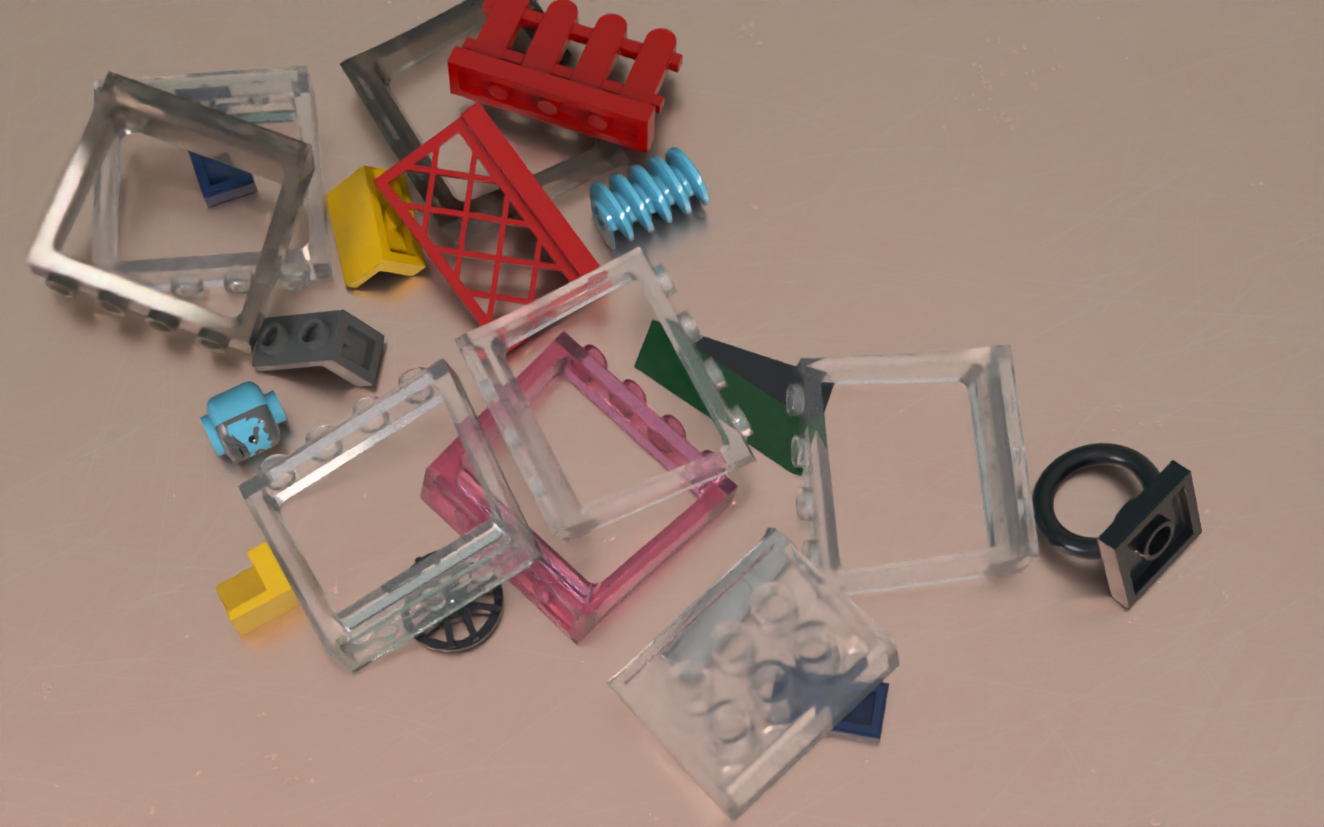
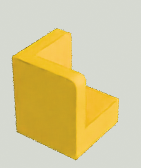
M267 541L246 552L253 564L252 567L218 584L216 587V592L227 611L226 614L240 636L300 605L295 592Z

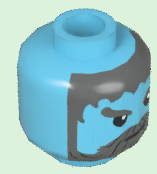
M251 381L244 382L211 397L206 406L208 414L200 417L218 457L227 454L230 459L237 462L276 446L281 439V432L277 424L287 420L274 390L263 394L260 387Z

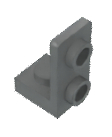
M344 309L268 317L263 319L252 366L260 371L324 366L357 387L373 386L385 336Z

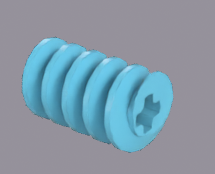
M672 147L667 150L665 161L659 156L648 158L647 171L639 164L630 166L628 169V180L620 173L610 175L609 189L601 182H594L589 188L591 210L595 223L605 243L612 249L615 248L614 231L619 230L627 240L631 241L634 239L633 223L636 221L647 232L653 231L652 214L656 212L668 224L672 222L671 205L676 204L686 215L691 213L690 197L693 195L705 207L709 204V194L698 169L678 147Z

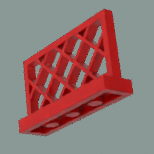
M479 102L461 113L460 118L373 180L374 184L502 356L513 350L609 278ZM458 134L472 151L469 173L437 168L440 147ZM433 153L431 167L417 165ZM477 159L490 176L475 174ZM407 171L430 175L425 205L402 202L389 184ZM436 176L468 180L463 211L431 206ZM474 182L498 186L504 194L501 217L469 212ZM509 202L522 220L507 218ZM409 210L424 212L422 228ZM430 213L462 218L458 249L435 246L427 236ZM468 219L500 224L496 255L464 250ZM506 225L530 229L537 239L534 261L502 256ZM542 247L555 264L540 262ZM441 254L457 256L454 271ZM463 257L495 262L490 293L468 290L459 279ZM500 263L532 267L528 299L496 294ZM538 269L561 272L574 291L557 303L534 300ZM473 297L489 299L487 315ZM495 300L527 305L524 328L506 341L492 323ZM533 306L549 308L531 322Z

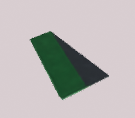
M653 319L634 365L635 368L790 473L802 476L836 379Z

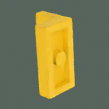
M363 165L328 192L326 196L344 283L347 287L357 288L379 271L414 276L426 267L421 245L373 182V180L386 172V169ZM404 173L389 185L402 202L411 203ZM409 210V212L415 218L414 212L412 210Z

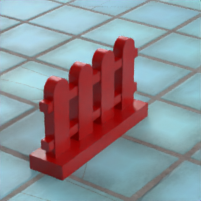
M530 0L484 1L482 11L483 15L488 17L477 39L466 37L462 47H454L447 61L451 94L648 154L655 138V113L660 114L664 106L665 96L658 93L668 70L678 73L683 63V55L676 53L677 40L673 32L664 28L654 29L646 35L644 42L641 43L627 38V22L622 16L617 14L601 16L594 28L578 24V8L570 0H556L552 2L545 14L530 10ZM522 26L536 30L526 54L510 50ZM570 41L586 45L575 69L559 65ZM619 55L635 60L625 84L609 80Z

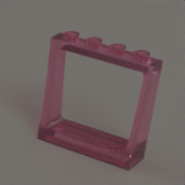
M563 331L426 468L420 498L575 644H578L637 587L732 503L738 485L726 475V466L716 453L711 450L700 452L686 440V431L677 418L669 414L660 417L646 404V395L635 381L625 379L621 382L607 370L606 358L597 347L590 344L582 347ZM556 376H564L699 496L695 503L605 580L596 584L587 581L467 470L521 410Z

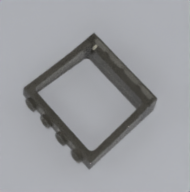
M465 0L424 23L340 63V66L399 161L423 145L424 141L392 92L390 81L398 74L484 25L488 17L483 15L482 5L485 0ZM530 0V10L544 13L536 0ZM523 27L532 40L536 30ZM568 48L559 65L567 67L565 61L572 57ZM595 138L596 143L592 149L535 173L533 176L550 199L630 161L618 144ZM432 154L417 165L431 167ZM407 171L408 176L426 203L430 175ZM436 176L431 206L463 211L465 201H460L446 177ZM500 189L472 199L469 212L501 217L504 194ZM509 202L507 218H512L518 215V213ZM432 214L440 228L455 244L459 243L462 218ZM468 219L465 240L497 224Z
M109 71L77 150L28 256V265L32 273L47 278L45 285L63 296L75 297L79 290L96 296L95 303L103 310L114 315L125 316L127 310L131 309L147 315L146 323L160 332L174 335L179 327L197 334L196 341L211 351L225 353L228 346L252 354L315 170L312 146L306 142ZM121 129H132L282 184L243 310L237 317L231 318L59 255L110 146Z

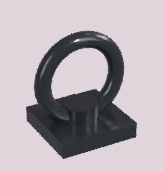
M1088 444L1060 455L1041 473L1032 494V516L1043 538L1055 549L1069 556L1086 560H1103L1112 598L1128 609L1202 533L1191 471L1172 460L1159 472L1156 466L1142 453L1119 444ZM1094 465H1112L1130 472L1138 479L1143 491L1137 497L1129 500L1119 510L1113 522L1099 537L1077 535L1066 529L1058 521L1054 511V498L1060 485L1070 475L1080 469Z

